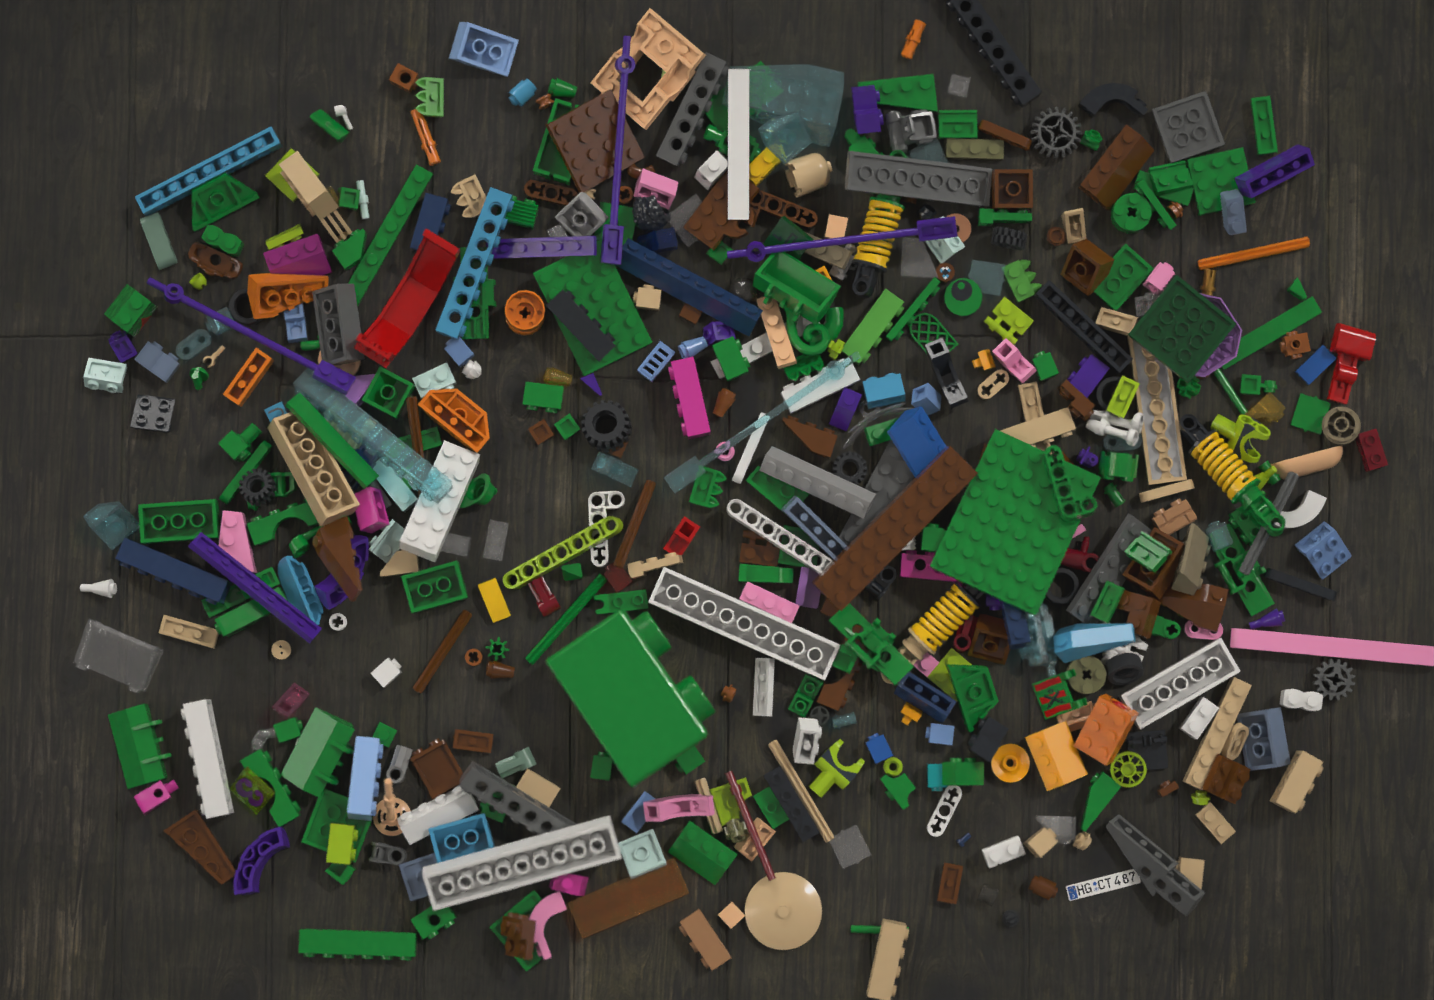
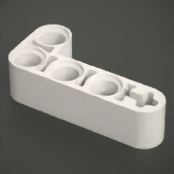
M619 491L592 493L588 499L589 526L594 524V516L601 515L604 519L607 517V510L623 507L625 504L624 495ZM614 495L621 496L622 502L619 505L611 503V498ZM600 496L603 500L602 504L594 506L592 504L593 497ZM597 529L592 533L593 538L599 534ZM608 540L595 546V548L605 547V551L601 550L602 556L605 557L601 564L595 560V557H598V550L594 551V547L591 548V560L596 567H604L609 561Z

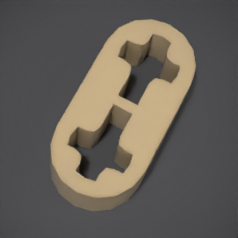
M1002 369L995 371L979 385L977 389L978 396L984 400L992 398L1008 383V373ZM996 374H1003L1005 376L1003 379L1004 383L1001 381L996 385L993 383L997 379ZM991 384L993 388L989 391L990 395H982L983 389L981 387L987 388Z

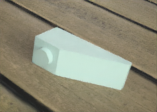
M381 457L375 462L377 464L373 468L379 475L377 480L405 513L417 503L418 498L387 460Z

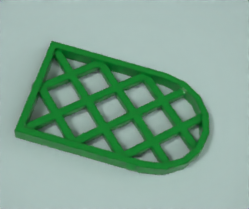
M920 313L915 316L916 318L919 317V321H913V323L918 324V331L912 330V324L909 327L914 341L917 342L926 354V349L921 343L928 344L933 342L929 341V334H937L936 340L939 339V335H946V346L954 345L949 352L958 345V342L932 314ZM927 315L928 322L921 321V316ZM931 317H932L936 322H930ZM921 324H928L927 331H920ZM930 324L937 325V332L930 331ZM939 326H940L946 333H944V332H939ZM913 333H918L917 339L915 338ZM920 333L927 334V341L920 340ZM948 336L954 341V343L948 342Z

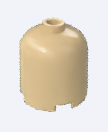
M811 153L784 162L785 166H788L785 173L790 188H795L796 192L794 195L797 198L825 187L830 181L831 163L818 153Z

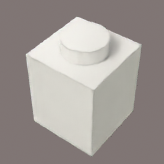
M387 658L371 674L383 688H386L402 673L400 670L402 666L395 658L392 660Z

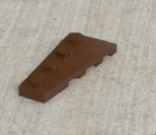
M197 809L164 830L167 835L174 839L180 847L188 852L221 885L235 876V867Z

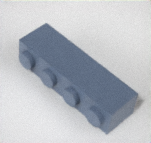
M793 496L781 509L832 560L847 547L797 496Z

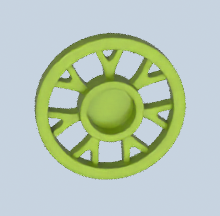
M1132 751L1119 753L1110 766L1113 780L1123 787H1134L1140 784L1147 772L1144 759ZM1128 755L1129 761L1123 762L1122 756ZM1134 756L1139 758L1135 764L1131 762ZM1116 761L1122 763L1121 768L1114 766ZM1136 766H1143V771H1136ZM1121 771L1122 775L1116 778L1114 773ZM1135 773L1140 777L1136 782L1132 778ZM1124 776L1129 777L1128 784L1123 783Z

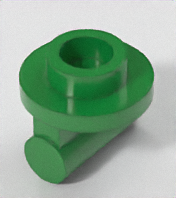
M1087 130L1080 144L1097 151L1102 137L1096 130Z
M196 367L192 368L189 373L195 389H202V382L208 380L209 377L206 370Z

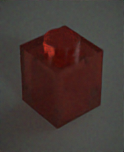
M614 562L605 568L606 572L604 575L617 593L633 582L623 568L614 566Z

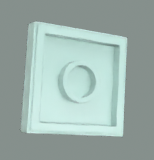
M653 829L619 842L621 854L631 879L667 865Z

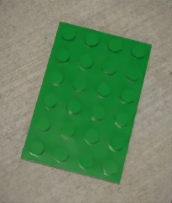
M602 239L597 241V256H566L533 273L547 303L562 289L565 292L569 290L576 297L573 301L578 306L582 304L589 311L587 316L591 320L595 318L602 325L600 330L604 334L608 332L615 339L613 342L615 347L598 361L553 313L584 376L652 343L615 265L600 263Z

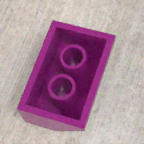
M318 234L263 253L271 274L324 276L332 273Z

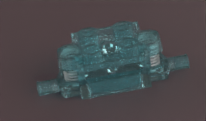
M1042 602L1036 617L1025 612L1031 642L1029 647L1019 648L1018 650L1021 658L1027 659L1031 667L1042 665L1047 667L1049 678L1056 675L1054 665L1057 664L1053 639L1055 633L1052 616L1048 614L1047 606L1043 605Z

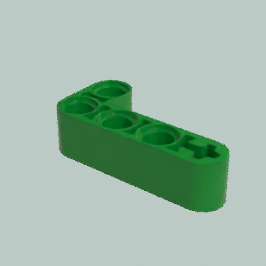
M1049 446L1044 454V462L1061 518L1065 521H1073L1093 515L1097 507L1096 499L1092 496L1075 498L1062 451L1058 446ZM1051 452L1056 455L1055 465H1053V458L1049 457ZM1060 470L1064 476L1056 478L1053 472ZM1064 488L1068 490L1069 495L1063 497L1059 495L1058 491ZM1085 502H1090L1093 505V508L1091 510H1086L1083 508L1082 504ZM1071 507L1074 513L1067 515L1064 512V508Z

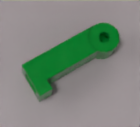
M740 564L738 582L793 583L794 569Z

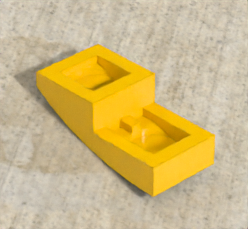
M496 578L478 584L493 623L511 616Z

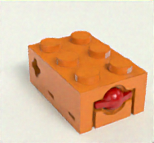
M1108 694L1099 696L1074 747L1106 766L1113 763L1139 713L1131 710L1132 708Z

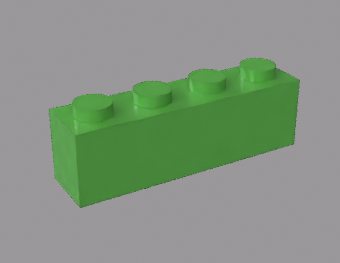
M885 288L843 346L844 348L841 353L857 365L861 362L865 364L871 355L868 352L872 346L874 348L878 346L882 340L880 335L883 331L886 333L893 325L891 322L893 317H899L904 310V307H902L904 301Z

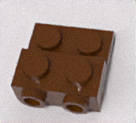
M1066 379L1058 388L1060 390L1059 394L1066 401L1069 399L1072 401L1067 406L1071 416L1075 419H1082L1085 422L1094 413L1092 408L1095 405Z
M1217 753L1202 789L1225 801L1236 804L1237 800L1242 796L1241 790L1244 783L1250 778L1249 772L1251 769Z
M508 912L507 916H503L500 926L501 935L507 936L505 955L532 960L536 920L529 919L528 915Z

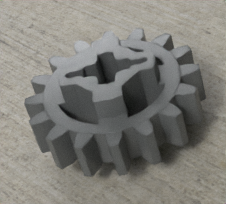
M1328 659V664L1321 662L1322 668L1316 667L1318 674H1313V677L1317 678V681L1313 682V684L1318 685L1316 692L1322 691L1321 695L1323 697L1328 695V700H1332L1333 696L1336 700H1340V695L1346 698L1345 692H1352L1350 685H1355L1351 681L1355 675H1350L1353 669L1346 668L1347 662L1340 664V659H1336L1335 663L1332 659ZM1332 667L1331 672L1323 674L1326 669ZM1341 670L1345 673L1346 678L1342 676ZM1335 676L1336 679L1342 682H1335L1333 684V681L1327 678ZM1322 681L1326 683L1327 690L1324 688ZM1344 685L1341 691L1336 692L1339 686Z

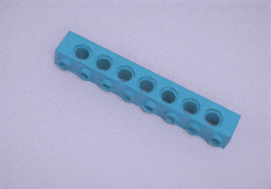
M269 127L135 196L143 214L149 216L190 195L192 189L225 172L231 174L283 146L274 129Z
M490 187L436 327L437 333L455 340H459L460 336H464L467 328L464 324L466 319L471 318L474 310L471 308L472 303L478 300L480 295L479 285L485 282L487 272H485L486 267L491 265L494 258L492 251L500 243V230H504L508 219L505 217L507 212H511L515 201H512V195ZM500 207L502 212L500 215L495 216L491 213L492 209ZM492 224L495 226V230L493 233H486L484 231L485 227ZM481 242H486L488 248L485 251L478 250V245ZM474 260L481 261V267L473 269L471 263ZM467 278L475 280L474 285L471 287H466L464 281ZM460 296H466L468 301L464 305H459L457 299ZM455 313L461 315V319L457 323L450 321L451 316Z

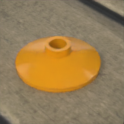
M1005 744L1000 746L991 760V767L994 774L1000 780L1017 782L1027 774L1030 760L1027 752L1022 747L1016 744ZM1009 759L1013 760V766L1008 767L1006 764Z

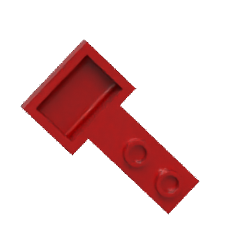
M1341 323L1336 324L1329 351L1337 353L1338 356L1327 400L1343 405L1348 403L1351 386L1355 383L1358 375L1357 362L1358 360L1369 361L1371 359L1376 340L1375 333Z

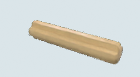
M705 778L695 781L699 794L711 795ZM714 805V815L706 817L712 834L722 832L723 829Z

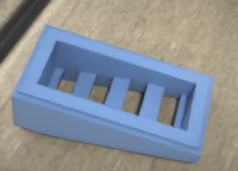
M660 341L639 366L637 372L650 382H653L675 352ZM661 348L669 355L665 357L658 350ZM657 354L664 361L661 363L653 356ZM652 360L659 367L655 368L653 365L649 363V361ZM648 366L654 373L651 374L644 368Z

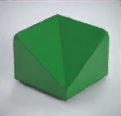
M580 563L562 566L565 581L583 578Z

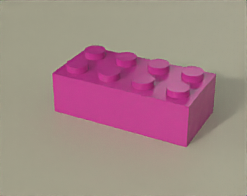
M694 357L672 361L671 367H668L670 379H675L676 385L672 387L675 399L679 398L680 404H677L679 417L684 419V423H681L683 436L687 435L689 440L711 435Z

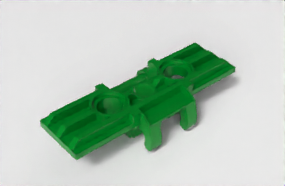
M467 247L460 248L461 262ZM478 247V250L485 251L487 247ZM474 260L471 263V267L473 269L480 268L481 261ZM488 265L485 270L487 272L485 282L480 283L478 288L480 290L478 300L473 301L471 308H479L481 311L478 317L471 316L470 319H466L464 326H467L462 339H489L488 307H496V301L494 300L496 280L488 279ZM467 278L464 282H469V287L474 285L475 280ZM463 296L457 299L459 305H463Z
M1229 523L1207 535L1209 537L1208 541L1220 562L1214 564L1215 568L1219 569L1230 589V595L1236 592L1239 594L1250 616L1252 617L1275 604L1259 576L1266 572L1264 566L1261 567L1258 561H1256L1249 575H1244L1239 571L1249 550L1245 551L1231 524ZM1229 547L1236 550L1234 558L1226 556V550ZM1229 562L1241 585L1236 586L1225 563ZM1248 581H1252L1255 584V589L1252 592L1245 590Z
M849 603L842 611L839 610L829 620L848 639L844 646L846 648L849 647L867 665L868 669L875 666L894 685L914 667L891 644L896 636L893 633L889 635L880 626L881 621L878 618L870 624ZM855 625H859L863 628V632L854 634L852 628ZM860 640L875 657L871 659L855 641ZM883 652L889 653L891 656L890 661L882 662L880 654Z

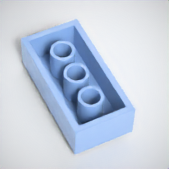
M356 736L347 809L348 819L371 821L372 816H376L377 805L374 797H378L379 782H376V778H380L381 763H378V760L383 757V744H380L379 738Z

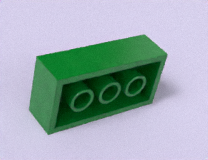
M216 499L138 505L140 541L142 544L193 541L201 532L209 539L220 538L219 501Z

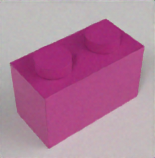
M369 486L354 494L360 504L356 509V515L358 519L357 524L361 531L373 533L390 525L380 489Z

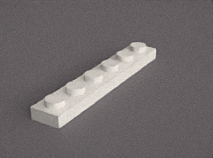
M802 316L797 321L799 338L803 336L805 327L812 323ZM767 333L742 345L743 350L740 351L743 358L747 357L749 364L773 352ZM718 359L711 361L719 379L725 377Z

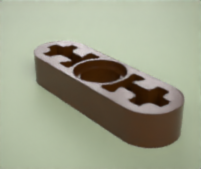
M981 120L978 127L979 131L999 140H1004V142L1023 150H1029L1032 144L1031 139L986 120Z
M530 180L524 186L525 194L529 198L566 206L569 202L564 197H561L562 201H558L560 190H563L562 194L566 196L569 193H573V197L578 195L574 189L536 180ZM532 184H535L537 189L542 190L541 186H545L543 189V197H541V193L537 191H534L533 194H530V190L528 189V187H532ZM550 188L557 191V195L553 199L546 196V191Z

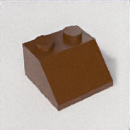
M1084 239L1072 244L1060 275L1089 296L1109 275L1114 259L1091 241Z
M979 613L968 655L1005 665L1010 648L1004 619Z

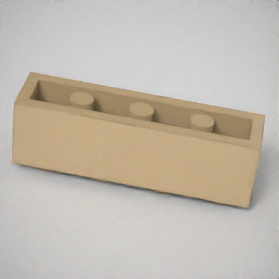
M1067 407L1000 431L1036 447V443L1042 441L1043 444L1053 442L1054 437L1061 435V438L1073 435L1072 431L1076 428Z
M882 919L866 992L867 997L891 1000V996H895L897 986L894 985L895 978H899L901 970L898 963L899 959H903L905 948L902 947L903 940L907 941L909 929H906V923Z

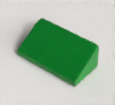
M321 109L310 115V119L339 143H342L349 134L348 130Z

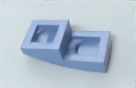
M302 303L294 306L295 308L290 311L288 309L284 311L289 343L308 340Z

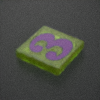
M248 767L241 772L229 788L256 815L262 811L275 794Z

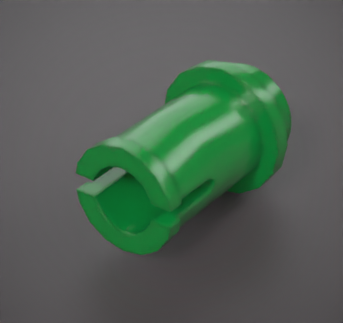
M1267 460L1258 468L1265 472L1271 465ZM1277 473L1273 474L1267 483L1273 486L1281 480L1280 475Z
M1112 482L1105 486L1103 490L1105 491L1104 494L1108 495L1116 508L1126 500L1117 490V485H1114Z

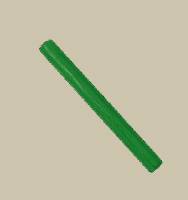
M599 574L526 656L525 659L533 665L607 582L605 576Z

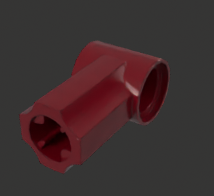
M543 576L528 583L544 617L561 609Z
M969 615V618L964 620L963 625H959L953 641V647L957 652L963 653L969 649L978 617ZM958 639H965L967 646L960 648L957 645Z

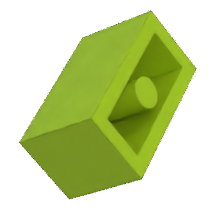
M331 823L326 862L350 865L352 861H355L356 849H353L354 841L358 840L359 830H355L356 825Z

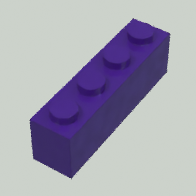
M1296 145L1235 177V181L1242 196L1253 198L1314 166L1315 163L1310 148Z

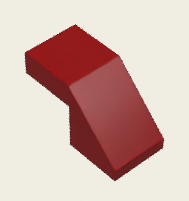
M684 516L663 549L668 553L676 552V555H683L700 526Z

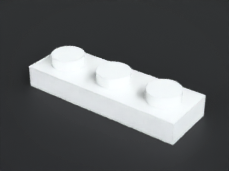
M755 658L753 716H772L774 658Z

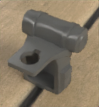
M915 110L910 115H901L898 111H890L885 114L892 152L894 150H901L905 153L908 150L907 145L915 143L917 145H926L932 143L937 138L932 111Z

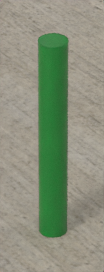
M1221 369L1215 370L1213 373L1240 414L1244 415L1247 413L1248 410Z
M851 925V933L879 934L881 926Z

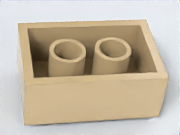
M298 151L279 164L283 170L281 175L312 216L317 215L321 221L339 207Z
M1296 750L1290 761L1291 764L1288 765L1270 799V802L1292 813L1302 810L1305 804L1303 800L1305 795L1311 793L1314 787L1312 783L1316 776L1319 777L1323 770V766H1321L1323 761L1300 750Z

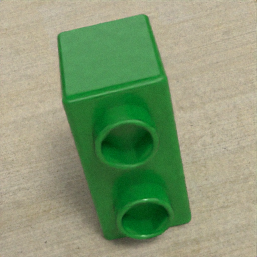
M618 610L546 659V663L629 785L633 788L707 737V730L702 722L715 714L716 711L691 675L676 685L668 675L658 658L671 650L672 646L650 614L645 611L631 620L624 610Z

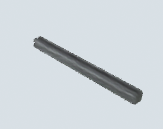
M1294 472L1288 473L1273 502L1274 507L1280 514L1299 478V475ZM1276 522L1271 523V526H1272L1273 528H1274ZM1262 526L1239 569L1244 575L1251 573L1269 537V534Z

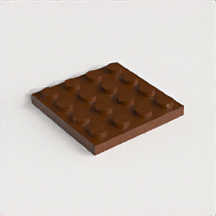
M611 89L545 125L579 193H584L612 177L614 173L618 102ZM626 118L621 171L645 158Z

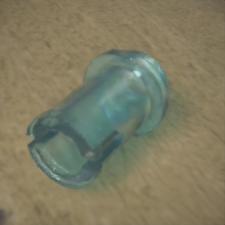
M854 712L840 716L834 715L835 717L831 718L833 728H838V730L843 726L857 724Z

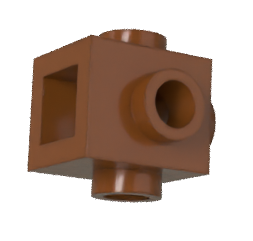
M1297 331L1286 333V336L1280 342L1281 353H1284L1285 357L1291 356V360L1302 358V354L1309 353L1311 349L1307 332L1298 334Z

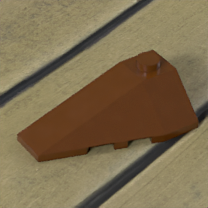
M342 517L319 528L313 537V546L316 548L319 558L351 602H355L362 591L359 568L355 567L354 564L356 549H352L351 539L354 538L348 517Z
M1172 580L1160 600L1146 592L1147 597L1160 601L1161 606L1168 607L1181 618L1185 617L1190 620L1194 626L1217 632L1226 605L1228 589L1210 584H1202L1200 590L1197 589L1194 595L1172 590Z

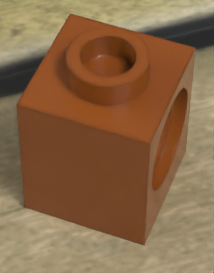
M398 63L389 81L411 94L412 90H416L418 87L415 82L419 79V75ZM404 75L411 76V80L408 83H402L401 78Z

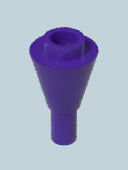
M1276 608L1261 617V619L1249 622L1251 630L1262 626H1283L1282 622H1285L1282 610L1278 611Z

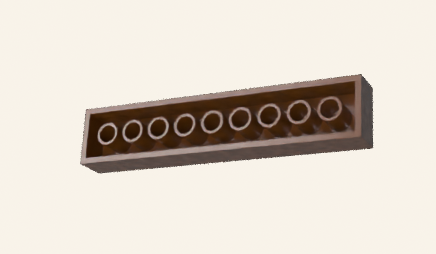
M946 446L811 583L838 610L842 611L967 485L977 472L951 446Z

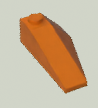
M271 273L248 275L247 293L253 318H272L278 316V313L294 309V306L314 301L312 291L328 287L329 277Z

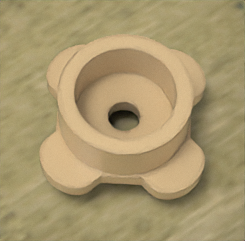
M1084 831L1079 833L1074 839L1073 846L1077 849L1085 850L1092 841L1090 834Z

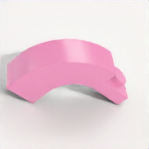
M677 795L643 802L645 821L661 822L683 816L714 815L713 795Z
M560 891L543 898L535 906L529 918L536 920L534 943L538 942V945L535 947L539 957L543 956L544 960L552 957L544 937V925L552 915L567 910Z

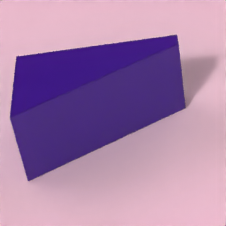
M593 373L580 378L600 397L603 396Z

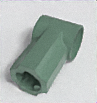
M527 747L514 753L513 756L495 763L501 778H504L520 770H526L537 765L530 748Z

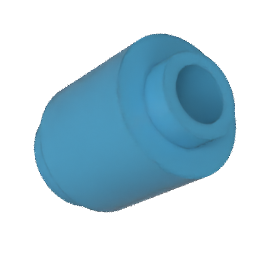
M529 79L522 80L509 91V100L515 106H523L535 95L534 92L537 88Z

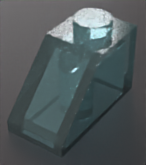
M598 452L591 468L629 487L632 486L638 469L601 452Z

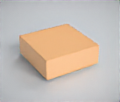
M733 902L728 904L718 914L731 929L745 916Z

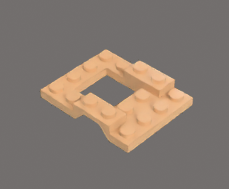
M651 8L637 23L635 34L631 38L630 56L635 60L636 64L642 55L645 54L666 73L643 102L628 89L626 99V114L645 130L649 128L668 102L676 99L695 75L696 67L706 56V54ZM622 48L614 52L591 81V84L602 93L611 89L618 103L621 74L615 68V61L618 57L622 56ZM622 62V67L626 69V64Z

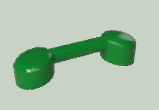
M346 516V517H348V520H349L350 525H352V522H351L349 516ZM320 525L291 540L289 548L294 558H298L307 552L310 547L307 540L316 535L319 528H321Z

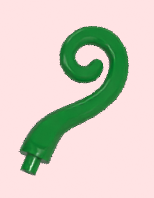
M786 306L784 307L787 334L794 348L809 356L823 353L830 343V334L827 328L819 323L817 325L813 323L807 325L803 331L805 341H812L811 334L814 331L821 334V341L818 344L807 345L798 336L797 322L792 321L794 317L793 311Z

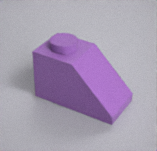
M375 374L355 376L356 380L347 395L337 391L339 396L357 410L364 402L362 399Z

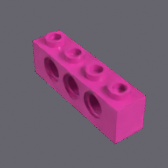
M906 550V554H901L899 577L958 581L930 568L936 554L935 552H925V555H917V551ZM920 559L925 562L923 570L915 568L916 560Z

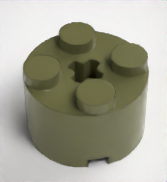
M1087 656L1071 661L1066 668V671L1075 669L1076 676L1066 681L1068 686L1077 693L1091 694L1097 692L1105 683L1107 674L1105 667L1096 657ZM1082 671H1089L1088 675L1090 678L1083 679Z

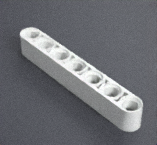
M733 499L728 503L726 511L730 517L816 573L820 574L833 561L743 501ZM736 503L740 506L741 511L733 513L730 510V506ZM754 514L757 518L756 523H748L746 520L747 515ZM766 524L771 525L773 528L772 534H765L763 526ZM786 535L789 538V543L782 545L779 542V536ZM798 545L803 546L805 554L797 555L795 547ZM813 556L820 557L821 564L819 566L812 564L811 558Z

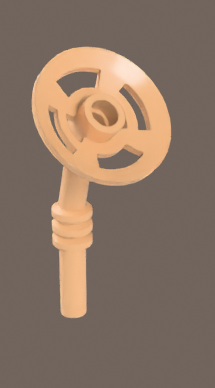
M388 778L384 781L385 795L383 800L377 804L376 816L373 817V822L381 833L388 836H396L403 833L397 820L398 813L401 816L403 810L405 812H410L411 810L406 802L395 797L392 780ZM379 810H382L380 814L381 823L379 824L378 812ZM384 812L386 813L385 821L383 819ZM387 825H388V826H396V825H397V827H398L399 830H396V831H388V830L385 829V827H386Z

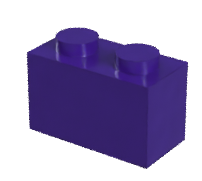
M1092 354L1088 358L1084 356L1078 364L1081 368L1077 373L1073 371L1067 379L1086 398H1088L1109 370L1107 365Z

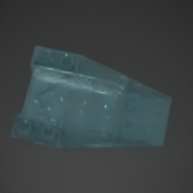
M809 64L729 67V69H749V118L792 139L830 146L837 126L844 90V72ZM728 74L722 105L728 107Z

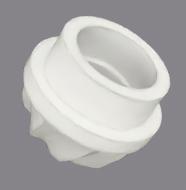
M469 359L462 373L466 375V378L475 379L481 375V366L477 361L473 362Z

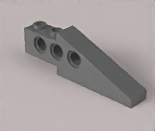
M1118 814L1107 824V830L1152 896L1159 893L1185 916L1197 907L1205 892L1176 869L1177 861L1121 815Z

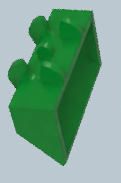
M786 252L772 253L757 270L753 281V287L765 293L764 296L766 298L763 301L765 305H768L774 299L780 303L779 306L781 308L786 306L793 311V322L796 323L802 316L815 325L827 313L841 288L834 281Z
M141 704L109 714L108 718L127 789L168 778L163 759L172 756L171 753L161 754L158 742L163 741V737L157 738L154 726L163 723L162 719L152 721L148 704Z
M315 707L281 776L300 789L317 797H320L327 782L338 785V777L332 772L336 765L343 766L344 762L339 760L343 751L354 754V747L348 743L355 730L353 724Z

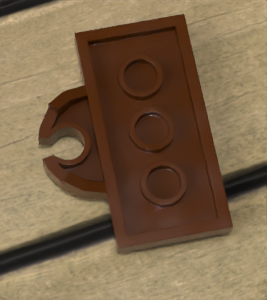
M728 169L683 227L712 250L716 249L725 235L732 239H740L749 234L745 229L739 228V223L742 220H728ZM750 181L749 204L760 191ZM749 206V220L747 221L754 228L756 215Z

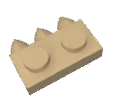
M472 175L456 183L451 190L453 194H463L458 199L457 205H469L462 214L466 218L479 216L486 200L476 175Z

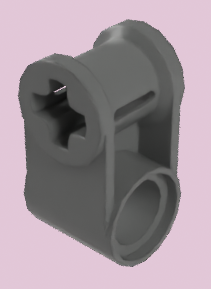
M371 842L373 848L368 861L394 865L402 864L406 861L407 852L404 848L380 842ZM396 850L402 854L400 861H395L393 858V853Z

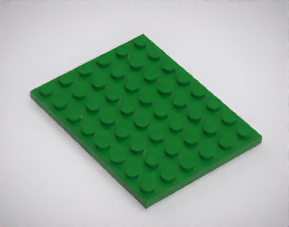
M995 429L975 470L977 474L971 479L932 560L930 568L1036 617L1081 519L1065 521L1061 518L1044 462L1045 451ZM1050 454L1049 457H1052V458H1053V461H1054V464H1053V465H1055V464H1056V462H1055L1056 456ZM1065 461L1075 498L1093 496L1101 477ZM1060 470L1053 472L1056 478L1064 476ZM1064 488L1058 491L1059 495L1063 497L1069 495L1068 490ZM1089 502L1082 504L1084 509L1087 508ZM1071 507L1064 508L1065 514L1072 515L1074 513Z

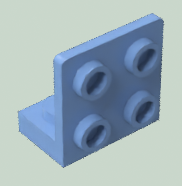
M1325 521L1295 544L1297 550L1308 558L1321 579L1327 577L1352 556L1336 530Z

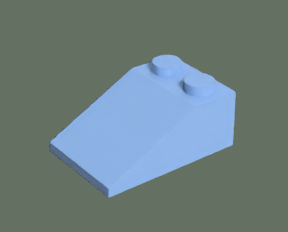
M460 22L449 59L508 77L519 40L469 22Z

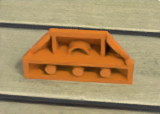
M458 389L429 390L418 403V406L436 424L461 444L476 453L490 439L487 412Z

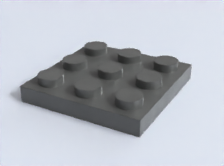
M1206 91L1151 110L1170 163L1178 162L1225 145Z

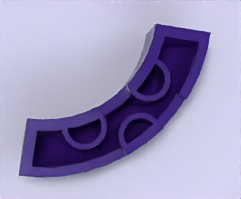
M353 535L354 538L351 539L352 549H356L354 564L355 567L359 568L361 580L364 575L362 571L365 561H368L369 542L366 536ZM331 573L325 580L314 586L319 600L329 610L348 598Z
M280 826L266 831L245 849L235 871L234 895L260 893L259 881L264 866L277 852L290 847L287 833L283 827Z

